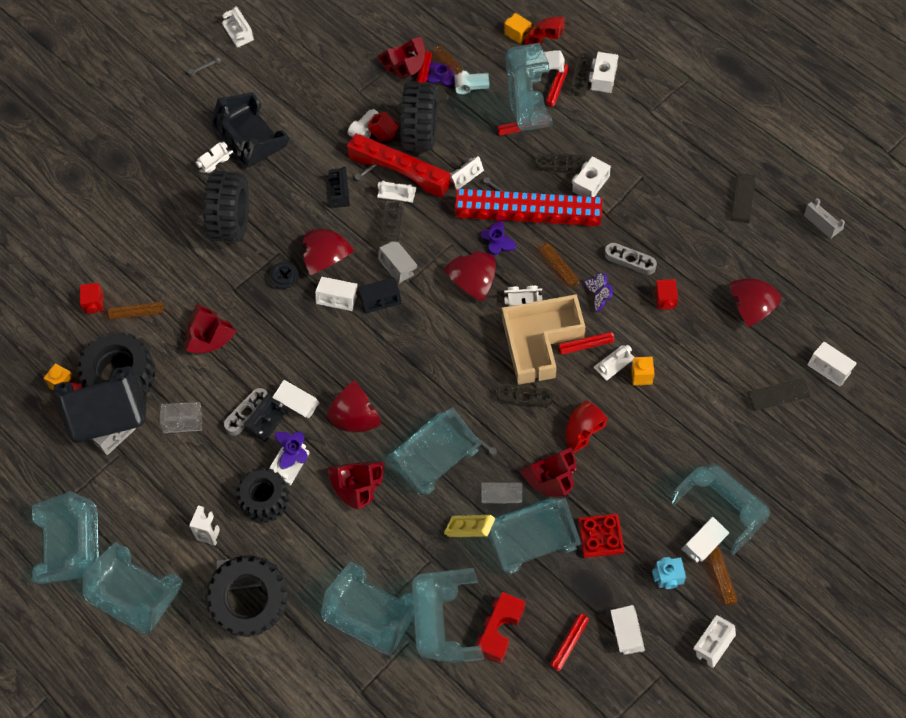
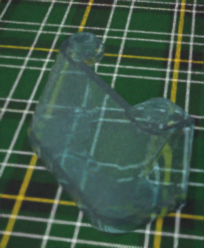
M450 407L434 416L389 454L386 460L420 495H428L435 489L434 484L438 478L463 457L474 456L479 451L478 447L482 443L456 410Z
M69 491L32 505L33 522L37 526L44 528V564L39 563L33 567L32 582L47 584L84 579L97 575L99 569L97 508L94 502Z
M562 496L551 497L496 517L488 534L503 572H508V574L519 571V566L524 562L557 550H564L565 553L576 550V546L581 544L567 500Z
M115 542L84 571L83 596L90 604L140 633L149 634L180 591L183 580L174 574H166L162 580L131 563L129 549Z
M350 561L325 591L321 616L328 624L382 653L391 654L396 649L418 611L422 598L414 593L406 592L399 599L366 582L367 574L362 566Z

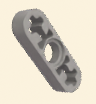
M610 243L605 249L606 259L645 275H651L655 272L657 263L651 256L617 243ZM627 256H633L636 260L634 262H628L625 258Z
M258 388L252 391L226 418L224 427L229 435H238L246 428L245 423L262 401L261 399L257 400L256 397L263 396L264 398L268 394L266 390ZM245 408L252 409V413L248 416L241 414ZM230 424H237V427H230Z

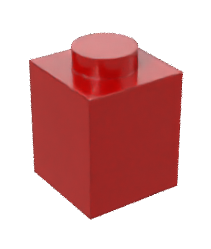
M387 112L373 115L367 128L380 142L391 140L395 136L398 125Z
M676 279L656 281L657 309L670 310L676 308L678 302Z
M99 283L80 285V305L84 313L94 314L103 311V291Z

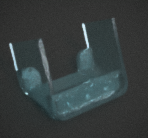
M709 463L696 468L675 489L672 503L675 505L694 484L700 487L711 486L740 511L739 519L747 529L734 542L730 552L732 555L753 536L770 515V510L765 503L715 463Z
M474 568L419 574L414 578L412 588L416 648L422 657L449 663L485 659L481 646L462 648L456 641L445 642L443 602H451L457 597L458 585L478 583Z

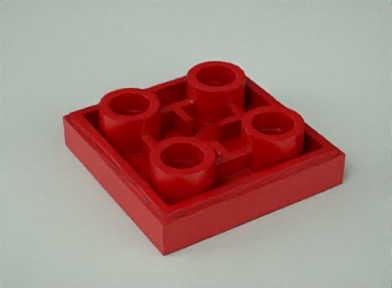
M618 514L578 518L583 559L624 554Z

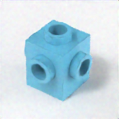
M662 558L656 562L655 569L652 570L653 579L655 582L658 581L659 588L673 589L677 585L684 584L686 576L681 558Z

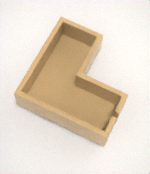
M577 294L502 308V321L517 384L535 382V378H538V381L556 378V364L551 344L581 339L585 335V323Z

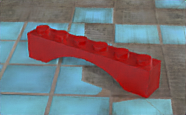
M355 133L347 145L349 159L363 165L373 164L393 169L412 179L426 192L443 198L450 187L449 172L358 133Z

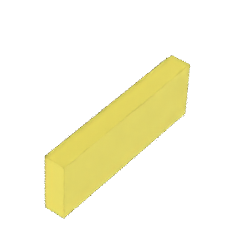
M491 515L452 516L444 534L448 537H487L495 518Z

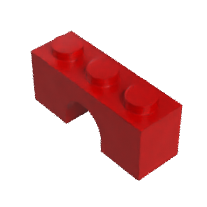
M504 592L501 593L500 598H495L492 605L494 612L492 616H487L484 623L486 630L483 635L480 634L475 644L478 647V655L501 664L508 649L509 639L501 636L497 630L505 623L517 626L525 609V601Z

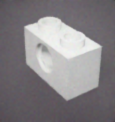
M598 52L597 58H593L592 69H594V72H590L589 82L592 83L591 90L612 93L618 55Z
M592 157L583 164L579 175L576 174L574 176L572 192L580 196L595 197L610 177L611 166Z

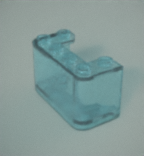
M535 43L510 48L506 52L509 104L518 127L521 130H532L553 126L552 117L548 114L542 93L533 91L532 86L533 82L541 81L542 73L545 71L550 72L549 62L541 44Z

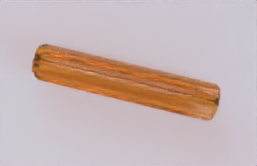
M443 46L435 47V54L454 74L458 75L463 72L462 66Z
M547 242L543 244L541 251L571 287L579 283L578 277L554 248Z
M163 302L109 308L108 316L110 319L163 313L164 304Z
M717 546L709 555L726 605L736 604L737 597L720 547Z

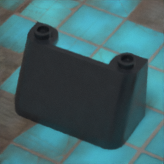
M253 92L218 98L211 120L213 130L226 143L227 148L233 151V156L244 168L251 167L285 148L290 139L283 130H278L274 134L260 117L261 102Z
M130 366L115 369L111 374L109 382L74 390L70 382L54 384V396L68 436L73 442H81L140 427L145 422L147 398Z

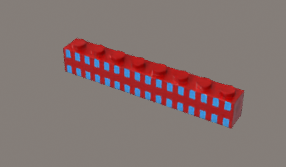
M457 189L455 213L456 217L463 219L478 218L481 220L496 219L498 221L512 220L516 222L528 221L534 223L600 226L603 198Z

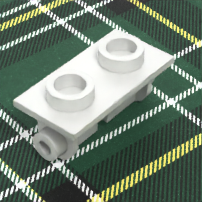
M219 142L210 149L213 154L212 157L206 152L197 158L196 165L199 168L202 167L199 172H212L216 168L215 165L230 158L229 155L233 151L226 150L227 145L225 142Z
M479 156L473 159L470 158L468 162L461 166V169L450 173V183H454L456 190L484 171Z
M382 181L378 183L379 192L377 198L413 203L416 187H412L411 184L403 185Z
M527 286V289L519 290V287H508V290L504 291V295L508 294V297H505V305L522 304V298H525V304L542 301V295H538V293L542 292V289H538V286Z
M629 345L620 346L595 365L594 369L607 381L633 361L635 357L630 353L632 351Z

